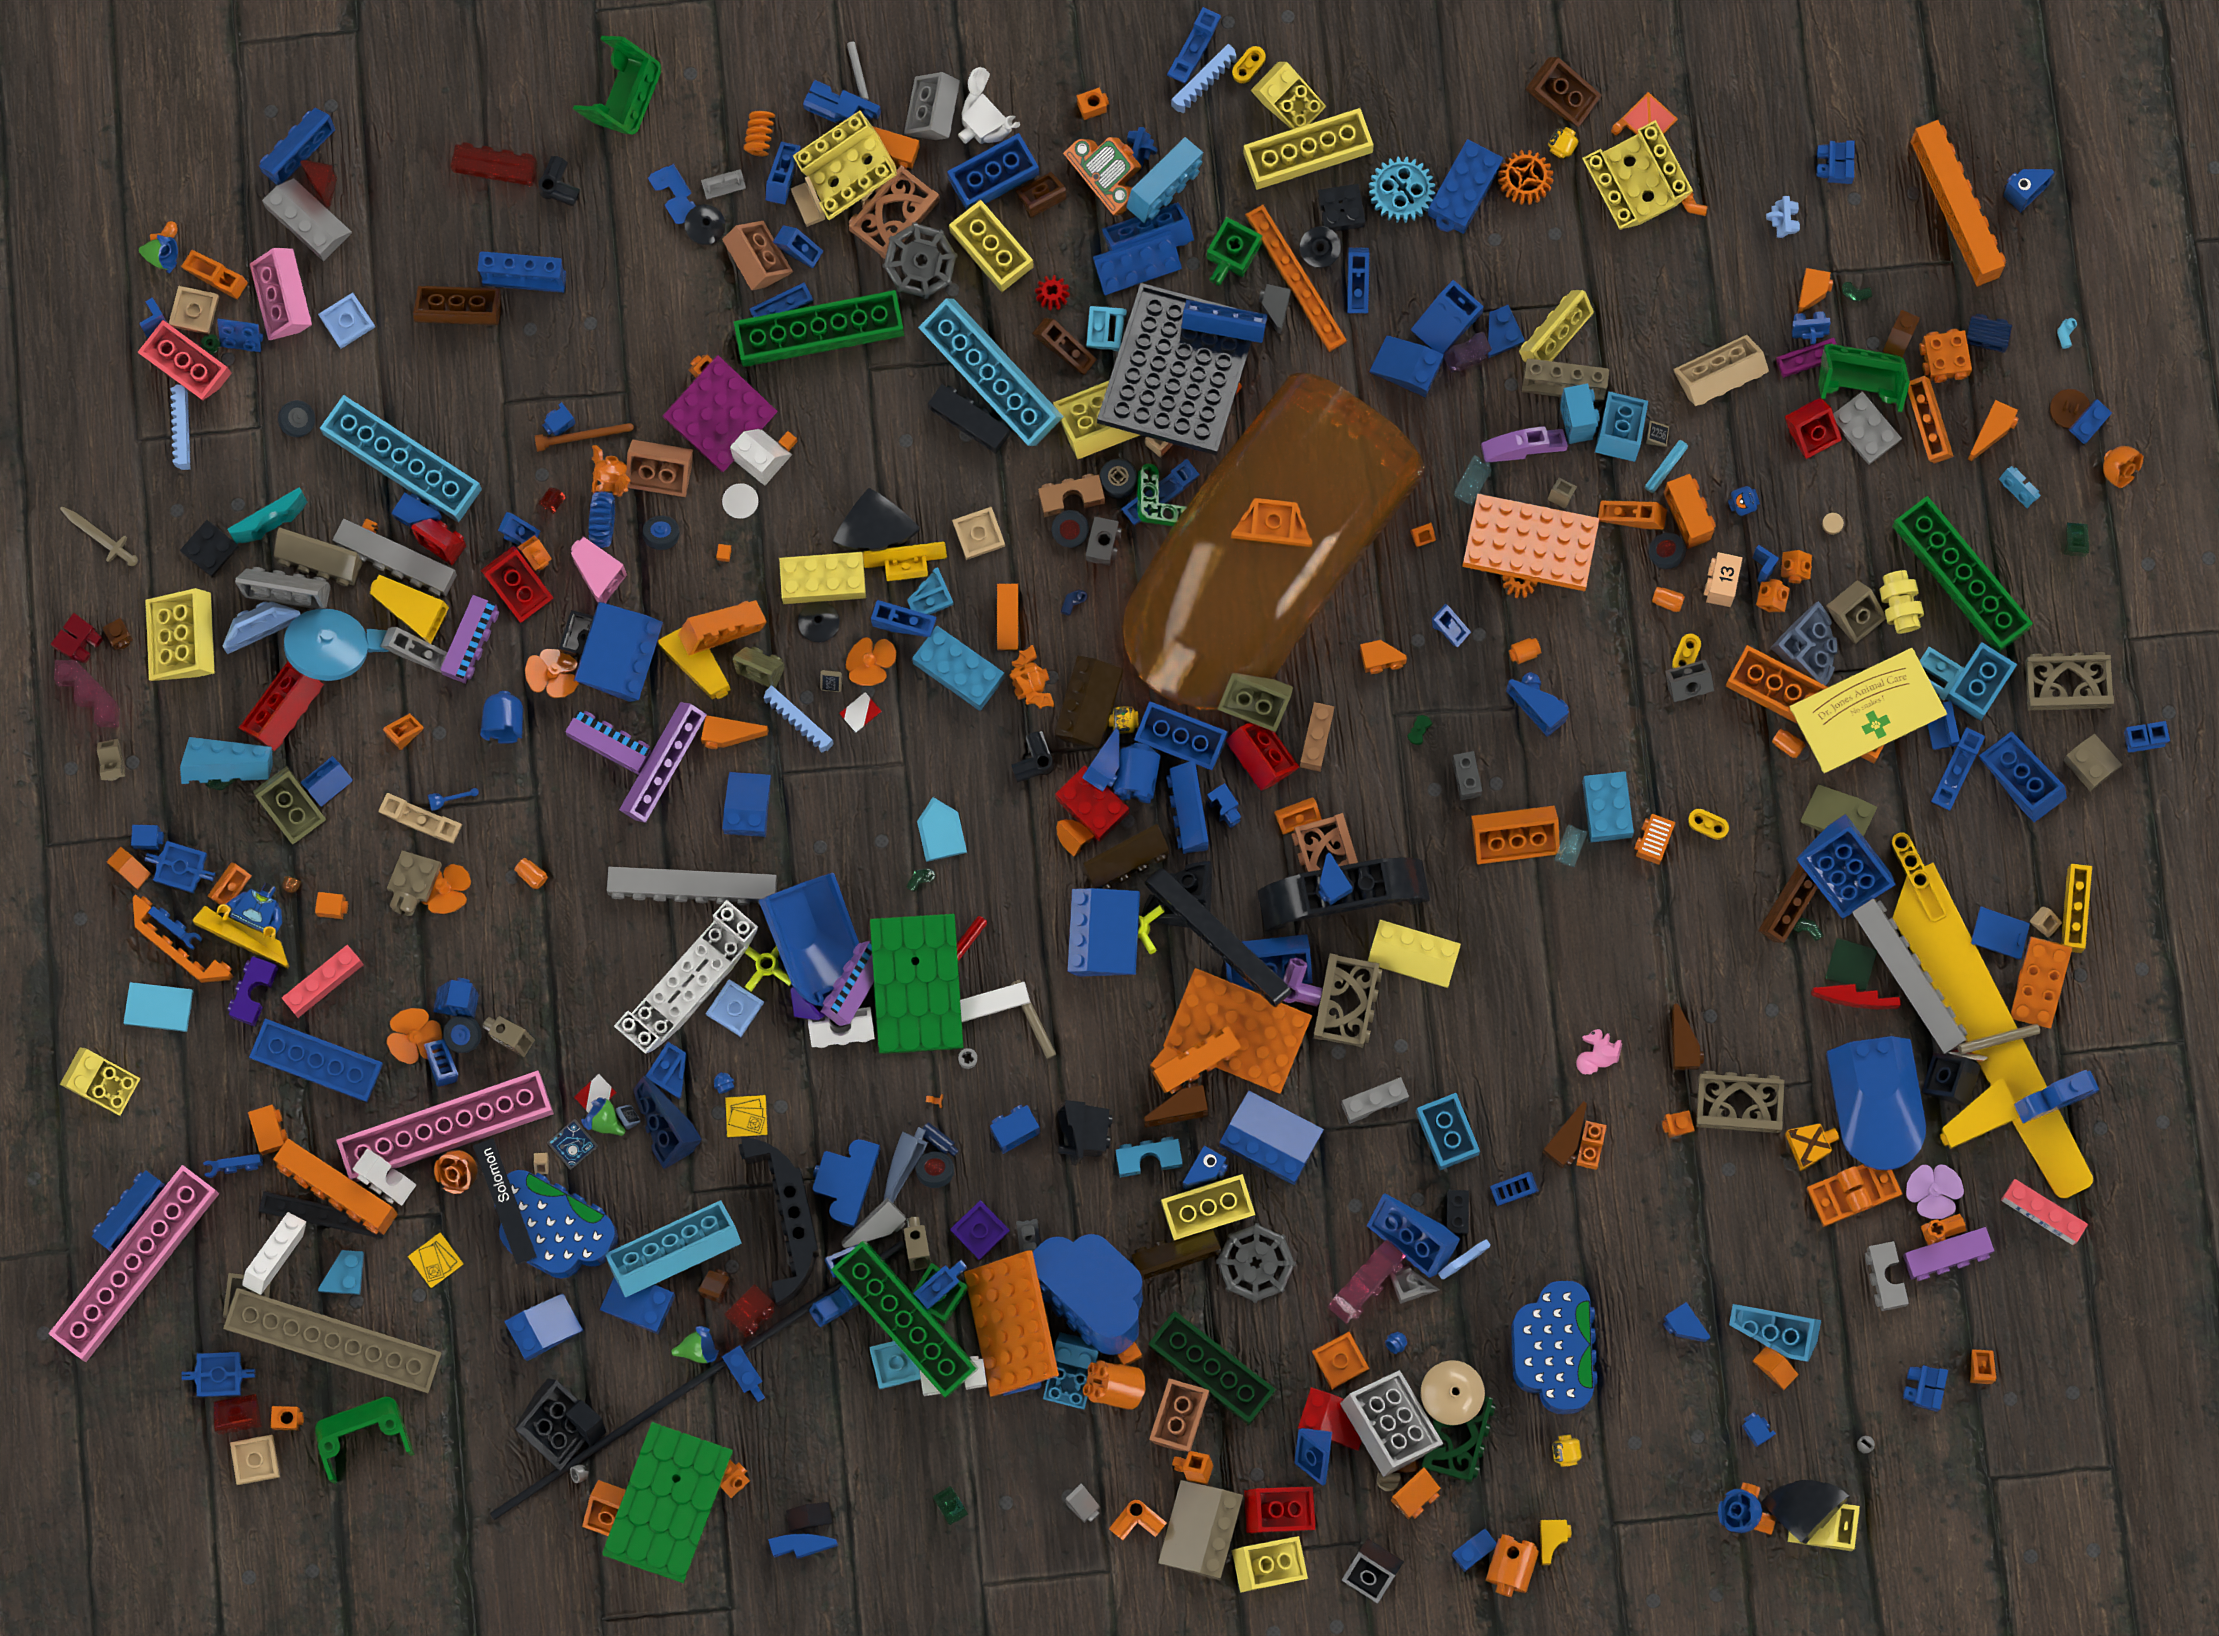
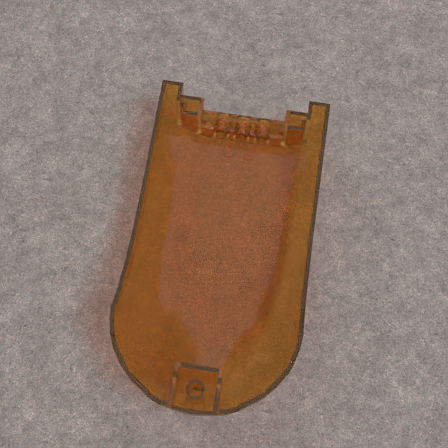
M1310 373L1291 374L1190 501L1153 557L1128 601L1123 619V637L1131 664H1134L1141 679L1155 692L1174 703L1195 706V709L1212 710L1218 709L1232 673L1273 679L1325 603L1421 481L1425 466L1420 454L1411 441L1387 418L1339 385ZM1254 498L1295 502L1298 504L1300 515L1304 519L1306 530L1312 539V547L1231 538V533L1240 522L1244 513L1249 509Z

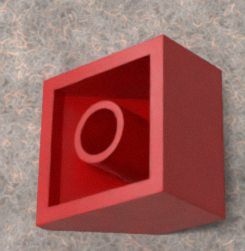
M1821 397L1784 416L1793 439L1806 459L1842 440L1832 409Z

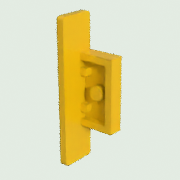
M945 542L863 552L864 567L885 566L887 581L928 576L927 561L947 558Z

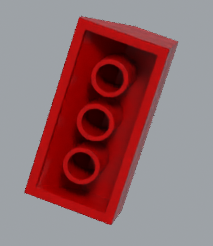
M287 661L239 726V729L262 745L272 747V750L275 751L282 745L289 731L295 727L300 716L307 711L309 704L320 693V689L324 684L317 679L303 675Z

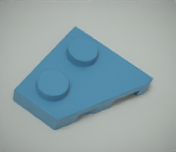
M938 567L933 570V573L926 581L922 582L919 589L907 599L911 610L928 615L954 605Z
M342 1250L318 1291L360 1295L364 1252Z

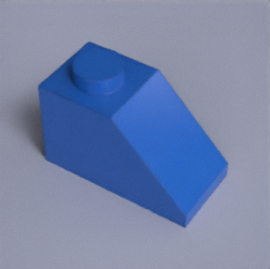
M783 225L773 241L783 252L811 268L815 266L823 253L820 247L794 227Z
M1328 853L1325 858L1318 893L1324 902L1328 901L1330 905L1350 894L1352 886L1331 853Z
M1687 1302L1664 1317V1327L1670 1334L1674 1333L1676 1337L1702 1342L1710 1339V1335Z
M1484 1529L1454 1551L1451 1556L1463 1571L1466 1572L1494 1550L1497 1543L1488 1531Z

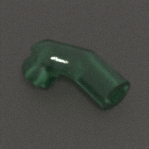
M1845 282L1842 286L1843 295L1852 301H1860L1872 297L1870 287L1858 290L1851 282Z
M236 778L229 780V782H221V779H211L205 785L210 789L223 790L236 781Z
M930 868L916 870L906 888L915 892L920 883L933 881L936 877L935 872Z
M1799 918L1794 926L1796 932L1808 931L1815 942L1824 937L1817 924L1812 920Z

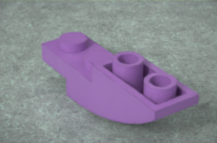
M1545 426L1507 433L1481 443L1485 462L1525 459L1527 454L1566 451L1568 447L1563 429L1546 431Z

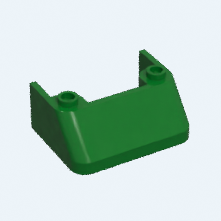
M601 36L602 41L614 48L611 55V63L614 68L619 70L605 106L603 104H594L592 106L574 105L573 109L594 124L623 134L633 135L639 130L661 74V64L625 37Z
M1826 344L1824 346L1818 383L1821 398L1825 399L1827 393L1838 391L1839 386L1878 393L1885 403L1893 404L1895 402L1898 412H1902L1910 384L1905 360L1902 357L1835 344Z
M382 1397L324 1418L316 1424L315 1433L318 1449L330 1482L333 1484L338 1483L330 1458L335 1457L340 1451L338 1437L376 1423L379 1424L381 1431L386 1435L392 1436L400 1433L406 1452L410 1456L415 1455L398 1404L393 1398Z

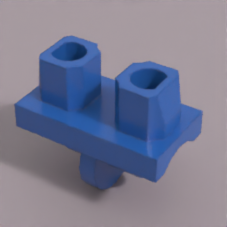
M1139 127L1138 131H1129L1127 136V142L1134 145L1132 149L1134 153L1132 155L1140 163L1141 169L1144 159L1149 160L1150 155H1155L1158 151L1153 146L1154 140L1150 139L1151 135L1145 132L1146 129L1144 127Z
M1823 311L1815 312L1813 319L1806 320L1803 313L1795 314L1792 324V338L1802 337V339H1810V344H1816V338L1829 335L1830 318H1826Z

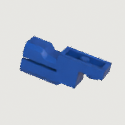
M814 80L809 90L812 93L808 92L803 103L805 110L834 123L843 122L858 111H861L868 119L875 118L878 120L881 114L879 105L844 90L841 95H837L832 92L830 86Z
M842 1285L839 1290L814 1303L810 1308V1314L817 1325L823 1327L861 1303L845 1285Z

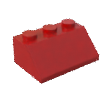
M1250 722L1240 726L1225 740L1261 791L1275 785L1299 768L1276 733Z

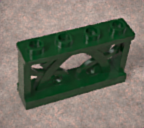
M1453 1388L1452 1394L1457 1396L1459 1391L1457 1388ZM1484 1396L1482 1414L1465 1422L1472 1438L1454 1450L1451 1439L1440 1431L1441 1427H1451L1453 1425L1443 1424L1434 1419L1433 1427L1440 1439L1447 1442L1449 1450L1445 1452L1446 1446L1444 1448L1437 1447L1425 1454L1421 1469L1425 1468L1427 1471L1470 1483L1472 1478H1477L1480 1467L1476 1465L1477 1458H1482L1485 1445H1481L1483 1436H1488L1490 1425L1487 1424L1488 1416L1493 1417L1496 1404L1492 1403L1493 1398ZM1482 1421L1481 1428L1478 1434V1430L1476 1428L1475 1423ZM1476 1444L1475 1451L1472 1457V1455L1467 1451L1470 1450ZM1457 1457V1462L1460 1465L1462 1459H1467L1469 1467L1462 1472L1456 1470L1453 1465V1458ZM1448 1459L1449 1469L1431 1465L1432 1460Z

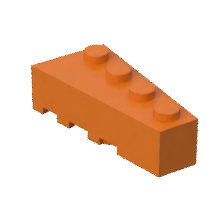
M756 600L752 602L744 601L736 606L687 618L678 635L688 656L758 632L763 629L767 621Z
M1226 1026L1151 1072L1163 1092L1170 1091L1173 1094L1182 1088L1180 1084L1188 1080L1191 1083L1200 1077L1198 1073L1205 1069L1209 1072L1218 1066V1061L1223 1058L1227 1061L1235 1056V1051L1240 1049L1241 1046L1230 1027Z

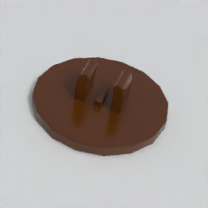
M2076 389L2062 390L2054 396L2050 403L2052 419L2057 425L2070 429L2090 406V401L2084 393Z

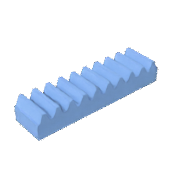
M1227 44L1171 99V106L1177 112L1185 113V106L1190 108L1191 101L1196 102L1197 95L1201 97L1202 90L1207 91L1208 84L1213 85L1214 79H1219V73H1225V67L1229 69L1231 62L1236 63L1235 49Z
M175 385L170 388L173 394L171 396L173 401L171 404L173 409L171 415L174 418L171 420L174 426L172 427L174 433L172 439L175 442L172 444L175 450L172 452L175 457L173 463L175 467L181 470H189L188 389L182 385Z
M771 685L765 691V703L770 702L771 708H776L778 714L782 713L783 719H788L790 725L794 724L795 730H800L802 736L807 735L809 742L813 740L814 747L819 746L821 753L826 750L828 751L833 746V740Z

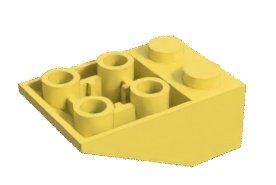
M1278 62L1251 89L1261 103L1292 130L1310 124L1326 107L1288 62Z
M80 1047L60 1085L120 1116L140 1078L92 1051Z
M1843 1504L1823 1529L1819 1528L1805 1545L1853 1551L1855 1549L1860 1506ZM1790 1532L1788 1533L1787 1542L1804 1544Z

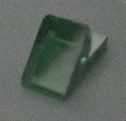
M2067 522L2064 555L2085 557L2089 553L2088 524Z
M951 1486L933 1496L949 1525L968 1515Z

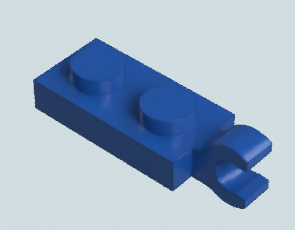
M153 906L148 913L152 918L185 942L188 948L195 949L190 943L191 939L197 938L199 941L202 940L197 933H186L184 930L187 927L178 920L175 923L170 920V914L160 907L158 910Z
M260 1154L219 1159L217 1161L203 1162L204 1166H212L213 1168L210 1173H205V1176L212 1178L220 1170L224 1171L225 1174L236 1173L237 1169L245 1168L246 1171L257 1170L258 1166L263 1165V1158Z
M962 1260L950 1270L945 1265L913 1294L929 1310L960 1282L957 1276L965 1271L967 1266Z
M739 1345L722 1356L743 1392L745 1393L750 1390L757 1402L764 1399L765 1396L758 1387V1384L763 1381L741 1346Z

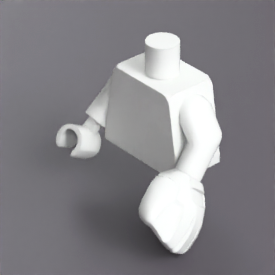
M982 67L972 70L968 79L970 93L965 100L961 113L962 124L965 129L958 134L965 144L973 137L980 144L999 142L1012 131L1011 128H1018L1020 126V122L1012 124V120L1016 116L1005 118L982 93L990 76V73Z

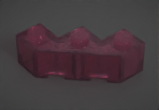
M55 660L54 681L58 686H75L74 702L77 706L94 707V722L98 727H119L120 707L116 701L76 660Z
M1386 1239L1371 1255V1258L1355 1273L1349 1283L1341 1289L1328 1308L1346 1324L1352 1318L1357 1320L1364 1311L1362 1306L1372 1295L1375 1298L1384 1289L1381 1286L1391 1273L1396 1275L1404 1266L1401 1262L1406 1256Z

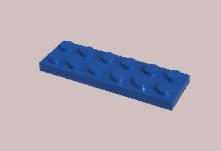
M268 1019L264 1020L249 1056L252 1060L366 1103L370 1098L383 1063Z

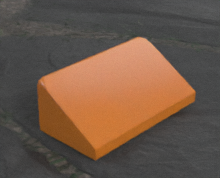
M1314 798L1306 799L1274 812L1283 835L1294 831V827L1322 820Z
M230 863L208 894V897L219 905L226 904L232 898L239 895L252 875L237 864Z

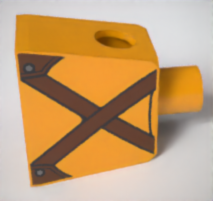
M1821 1124L1790 1129L1785 1133L1800 1171L1829 1155L1832 1151L1830 1143L1839 1140V1135L1835 1128L1824 1132Z

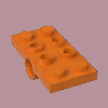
M2030 936L2010 1012L2014 1020L2038 1024L2039 1026L2051 1029L2072 946Z
M1862 1164L1858 1167L1848 1168L1833 1177L1808 1186L1807 1191L1823 1227L1902 1196L1893 1171L1876 1170Z

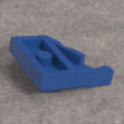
M1509 305L1489 313L1488 358L1525 342Z
M667 1042L646 1074L654 1084L678 1099L682 1096L686 1052Z

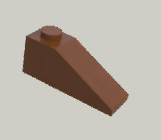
M1044 318L1032 333L1043 345L1082 375H1085L1097 360L1054 319Z
M1673 1004V1070H1699L1700 1064H1704V1051H1700V1045L1679 1004Z
M1584 1101L1542 1152L1561 1168L1565 1165L1570 1166L1577 1157L1574 1154L1578 1147L1587 1103Z

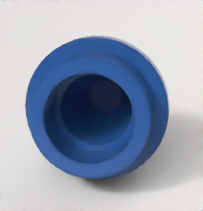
M1529 672L1522 677L1521 683L1540 690L1541 681L1538 675Z
M719 1073L714 1079V1089H717L719 1094L728 1092L735 1088L733 1085L734 1079L728 1073Z
M1400 1332L1391 1333L1385 1341L1386 1347L1393 1354L1403 1352L1407 1345V1338Z

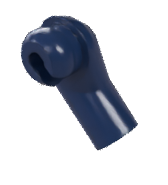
M1076 590L1067 594L1061 613L1070 616L1073 606L1086 601L1087 593L1082 590Z

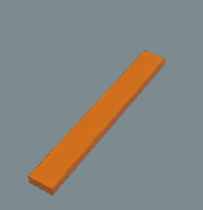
M1264 205L1245 214L1253 230L1263 236L1262 244L1291 289V292L1328 352L1347 342L1345 336Z

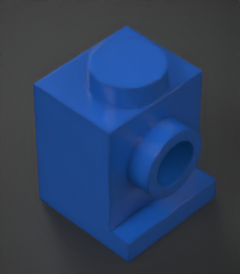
M562 402L558 404L560 409L557 411L552 410L548 413L544 420L545 423L542 424L549 435L551 433L554 436L561 435L576 424L574 417Z
M1755 1412L1744 1418L1746 1422L1742 1427L1755 1447H1758L1776 1434L1774 1430L1769 1432L1770 1426L1764 1417L1760 1418Z

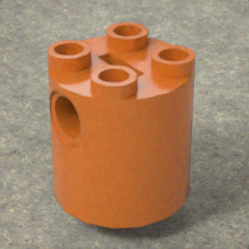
M1103 1360L1089 1364L1087 1382L1083 1387V1394L1088 1396L1090 1401L1128 1410L1134 1409L1139 1405L1145 1393V1376L1141 1369L1123 1364L1107 1363Z
M1502 1534L1501 1538H1498L1486 1577V1581L1497 1585L1496 1593L1512 1597L1513 1591L1527 1592L1539 1553L1538 1547L1534 1543L1522 1540L1521 1544L1514 1540L1513 1537ZM1515 1552H1519L1518 1557L1512 1559V1555Z

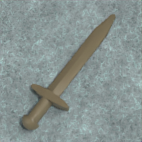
M65 507L60 508L72 523L110 550L106 559L107 562H111L118 555L127 561L129 566L137 564V556H132L123 549L127 540L126 536L115 542L78 513Z

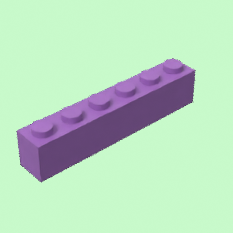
M679 703L619 810L636 821H647L705 719L706 713L692 704Z

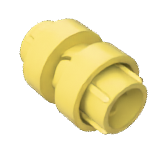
M1905 570L1884 575V586L1879 589L1882 602L1889 603L1890 606L1884 611L1887 623L1895 625L1896 633L1898 634L1919 629L1921 627L1919 618L1924 616L1921 602L1914 601L1913 598L1919 593L1916 580L1909 579Z

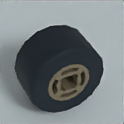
M1113 459L1107 462L1100 473L1102 490L1111 498L1116 499L1126 498L1132 494L1137 484V474L1133 465L1123 459Z

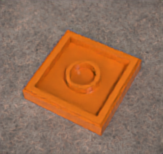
M1350 1332L1312 1351L1331 1389L1370 1369Z

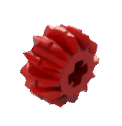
M1056 275L1052 276V280L1045 276V283L1039 281L1038 286L1040 288H1035V293L1038 294L1036 301H1042V308L1048 304L1050 311L1053 309V306H1056L1059 310L1060 303L1066 305L1067 300L1065 298L1070 297V293L1067 291L1069 286L1068 284H1063V278L1056 281ZM1054 290L1056 291V295L1053 294V293H1052L1051 295H1049V291H1050V292H1053Z

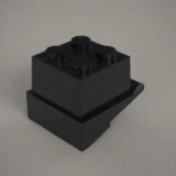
M1065 1100L1058 1107L1057 1113L1061 1132L1065 1133L1067 1146H1058V1153L1069 1154L1071 1165L1076 1166L1083 1159V1156L1100 1157L1106 1152V1149H1109L1110 1136H1107L1108 1128H1111L1112 1115H1109L1110 1109L1085 1105V1102Z

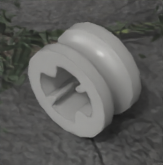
M966 1048L959 1053L958 1061L961 1067L970 1069L976 1065L977 1054L974 1050ZM967 1053L971 1054V1058L974 1059L973 1062L969 1061V1064L964 1063V1058H962L963 1055L967 1056Z

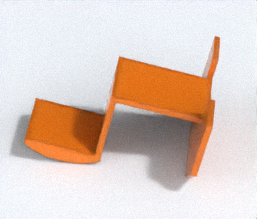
M941 1094L940 1098L926 1096V1102L939 1104V1107L942 1109L943 1094Z

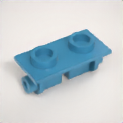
M2011 466L2006 469L1999 480L2028 509L2041 495L2039 490L2030 482L2024 484L2023 481L2026 478L2017 468L2014 469Z

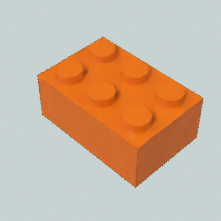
M1690 474L1667 482L1663 493L1687 549L1710 541L1714 527H1716L1713 517L1707 514L1706 509L1708 507L1704 497L1700 498L1697 491L1699 490L1697 480L1695 478L1692 479Z

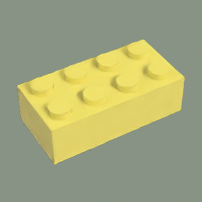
M979 200L949 224V230L953 237L1001 292L1033 268V259L982 200Z
M862 552L779 558L783 604L866 598Z

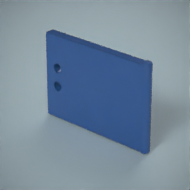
M1981 906L1971 944L2020 960L2030 923Z

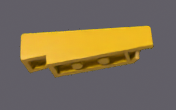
M206 906L194 917L193 923L196 926L278 965L289 968L282 943L279 940L275 939L272 942L270 936H266L263 939V933L229 917L227 920H223V917L216 915L214 911Z

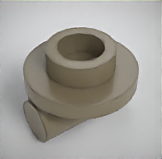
M1378 1473L1377 1485L1384 1491L1397 1489L1400 1473H1391L1385 1477Z

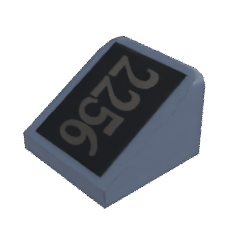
M631 1105L616 1108L615 1111L626 1129L629 1130L640 1123V1119Z

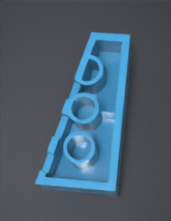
M189 737L180 765L181 784H189V781L192 780L208 783V780L221 779V782H229L233 778H240L241 781L269 779L273 766L272 747Z

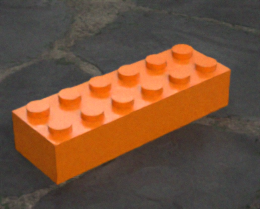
M290 1139L285 1141L273 1159L277 1163L276 1168L285 1176L290 1178L293 1175V1179L305 1189L311 1187V1191L322 1200L328 1198V1202L340 1212L343 1209L347 1210L345 1213L357 1223H360L362 1220L364 1222L363 1225L375 1235L378 1232L384 1235L398 1215L392 1206Z

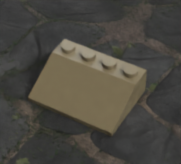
M1181 1480L1158 1564L1221 1580L1243 1495Z

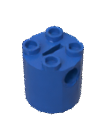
M1134 743L1129 747L1120 749L1119 768L1116 771V776L1118 777L1113 786V792L1118 795L1119 799L1130 801V798H1135L1142 803L1151 802V799L1154 797L1160 755L1150 746L1141 743Z

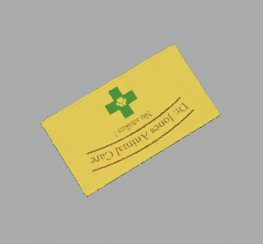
M1913 648L1789 706L1824 774L1947 715Z

